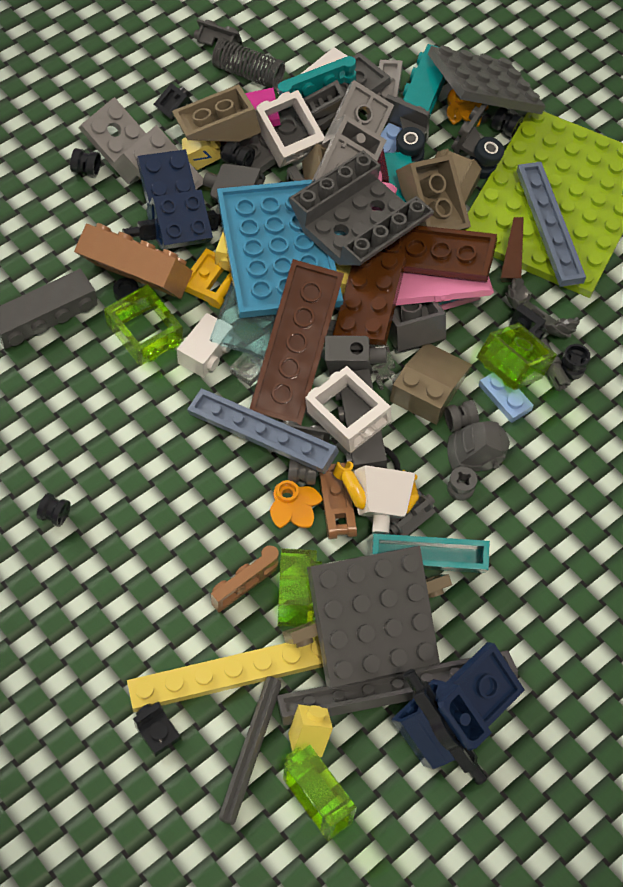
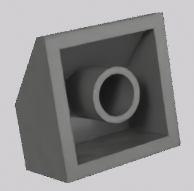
M438 302L395 306L388 338L398 352L446 339V313Z

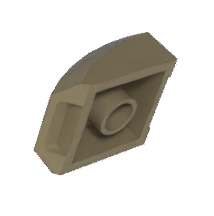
M448 149L438 151L434 158L452 154L466 206L479 182L482 168L475 159L471 160Z

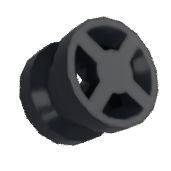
M47 493L39 503L37 518L42 521L49 520L54 526L60 527L69 514L71 503L66 499L58 500L54 494Z

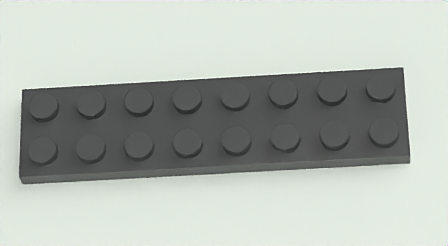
M360 52L353 56L356 59L355 71L358 83L374 93H378L391 83V77ZM345 82L340 84L344 93H346L350 85ZM320 103L315 104L316 107L321 106ZM293 106L278 112L281 125L274 126V129L284 147L309 137ZM336 112L315 119L321 131L331 125ZM261 133L254 135L250 139L239 141L241 146L247 145L255 149V158L251 167L258 168L263 173L277 163ZM224 144L223 146L220 147L221 159H222V152H223V149H224V147H225L226 144Z

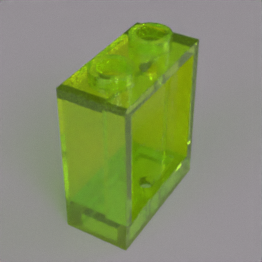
M149 285L104 308L106 324L139 366L146 362L154 361L160 354L169 349H175L184 341L182 325ZM152 308L168 328L140 344L124 323Z
M311 745L303 750L301 747L293 750L285 758L287 762L284 763L283 781L325 839L329 841L353 823L357 807Z

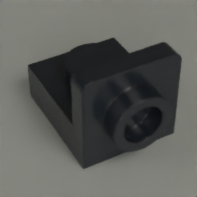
M171 83L153 105L173 121L175 117L172 111L186 106V104L193 103L190 99L192 95L183 86L177 88Z
M522 303L515 309L510 326L525 336L522 344L523 349L527 350L532 344H536L537 341L543 338L545 332L542 330L546 320Z
M160 702L154 705L147 704L136 713V717L133 718L135 728L155 757L181 740L180 734L164 713Z

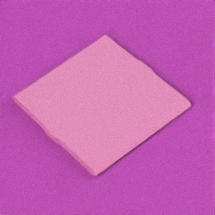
M404 272L396 306L491 296L494 291L489 277L487 282Z

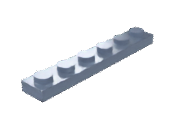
M542 162L518 165L516 172L559 286L584 283L586 275Z
M202 388L187 409L189 414L323 474H326L339 453L337 446Z

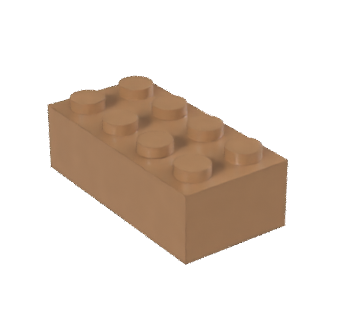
M97 223L96 226L85 224L74 250L75 253L96 266L126 278L134 279L136 282L179 299L182 298L193 272L186 266L187 262L179 258L176 253L166 249L162 252L156 249V246L143 240L139 243L133 240L132 236L120 231L116 234L109 227Z

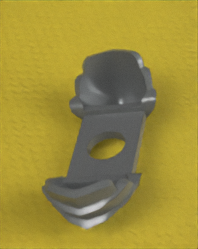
M515 278L512 280L511 285H508V292H505L513 309L515 310L522 303L546 320L544 328L547 329L548 334L560 338H568L576 331V327L580 323L578 317L575 319L569 318L566 320L561 318L555 320L529 302L531 295L527 293L523 279Z

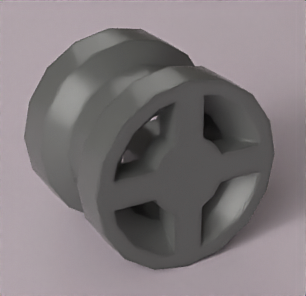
M460 466L455 468L450 475L447 491L456 500H468L475 491L477 475L468 467Z

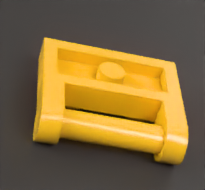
M206 248L191 268L193 272L185 292L219 309L224 303V297L233 286L231 270L228 271L229 274L217 291H211L210 289L224 269L219 266V263L218 265L215 264V252Z

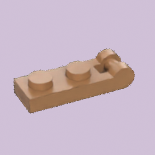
M340 463V465L345 468L346 463ZM331 464L326 474L318 471L328 539H337V536L340 535L357 537L352 499L343 481L337 479L333 474L336 464ZM345 518L346 524L336 525L335 519Z
M274 546L264 547L260 558L250 565L245 564L241 566L234 577L228 581H221L213 588L211 603L218 613L277 570L278 549Z

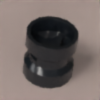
M500 107L493 118L491 127L498 131L503 130L505 135L513 138L524 117L517 113L512 114L509 109Z
M228 141L222 152V161L231 165L251 167L255 158L254 148L247 145L241 146L240 142Z
M75 148L70 159L71 172H86L87 175L96 177L100 170L101 154L93 151L86 153L83 149Z
M581 344L568 346L561 360V366L567 377L571 380L581 378L590 361L591 354L589 350Z

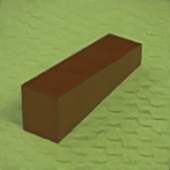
M524 217L513 218L501 273V282H512L515 278L521 279Z

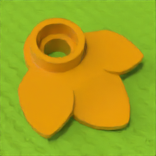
M452 89L447 95L449 106L447 107L446 114L453 125L459 123L461 119L466 122L471 121L468 118L475 106L480 108L482 103L461 100L454 89ZM482 117L480 118L476 127H479Z
M285 480L274 489L273 496L275 502L270 508V515L273 523L278 528H283L290 521L300 528H310L314 521L312 507L320 504L323 499L313 487H299L293 481ZM284 493H290L292 497L286 498L282 495Z

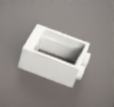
M299 90L292 93L285 92L276 100L271 102L264 101L256 107L255 111L261 135L280 168L306 157L316 143L322 144L325 137ZM293 106L309 137L284 147L268 116Z
M348 366L340 372L333 373L328 381L320 387L313 388L305 397L307 412L349 453H352L392 421L391 406ZM347 386L372 408L348 428L323 406L324 403Z

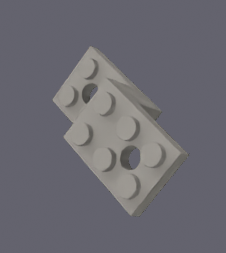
M353 80L321 146L326 148V151L311 182L321 178L363 150L377 161L387 141L380 135L394 105ZM359 109H364L367 112L368 118L366 121L359 118Z
M115 97L79 126L80 131L127 184L137 176L141 179L136 160L138 156L178 150L158 125L145 133ZM107 127H115L119 135L117 137L111 136ZM190 164L195 189L197 190L203 184V177Z

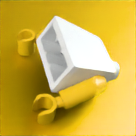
M348 461L345 468L340 465V462H337L333 474L337 479L343 481L355 507H357L358 514L360 516L373 517L372 533L389 534L390 520L405 517L419 500L415 483L418 476L415 473L367 465L353 472L352 462Z

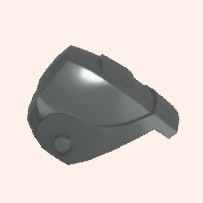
M485 421L468 425L449 436L447 454L451 468L454 470L457 467L464 466L471 468L473 471L497 469L500 467L499 464L506 459L510 441L498 422Z

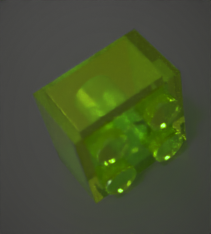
M516 323L491 332L476 358L483 363L486 369L494 372L501 378L506 386L517 390L542 379L557 354L524 326Z
M281 548L277 626L297 627L313 621L315 614L307 567L322 564V561H316L317 550Z

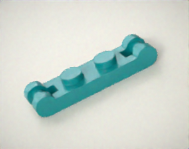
M347 56L284 80L278 84V93L281 95L285 92L292 93L299 90L302 98H305L338 80L339 84L344 82L350 84L353 80L356 81V59L352 56Z

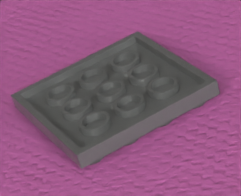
M443 45L440 47H430L429 57L461 100L536 114L543 113L546 107L545 104L540 100V96L531 89L530 84L522 78L521 73L513 67L510 60L506 58L494 59L487 54L474 55L467 50L454 51L450 47Z
M420 546L307 567L327 687H338L440 663Z

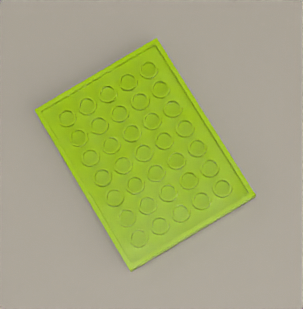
M544 111L542 114L527 112L523 122L505 149L501 161L490 174L468 211L471 227L461 230L497 234V244L493 257L504 261L513 218L524 217L522 270L559 285L516 172L518 165L542 162L586 275L584 283L563 287L591 298L623 235V143Z

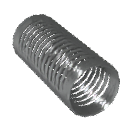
M221 38L216 43L212 53V64L214 67L235 75L237 74V76L244 77V79L251 80L252 82L255 81V83L262 84L268 88H274V90L278 88V84L282 81L285 73L284 61L276 60V58L269 57V55L262 54L261 52L258 53L254 49L251 50L246 46L243 47V45L236 44V42ZM223 45H224V49H223L221 58H220V60H219L220 52H221L222 47H223Z

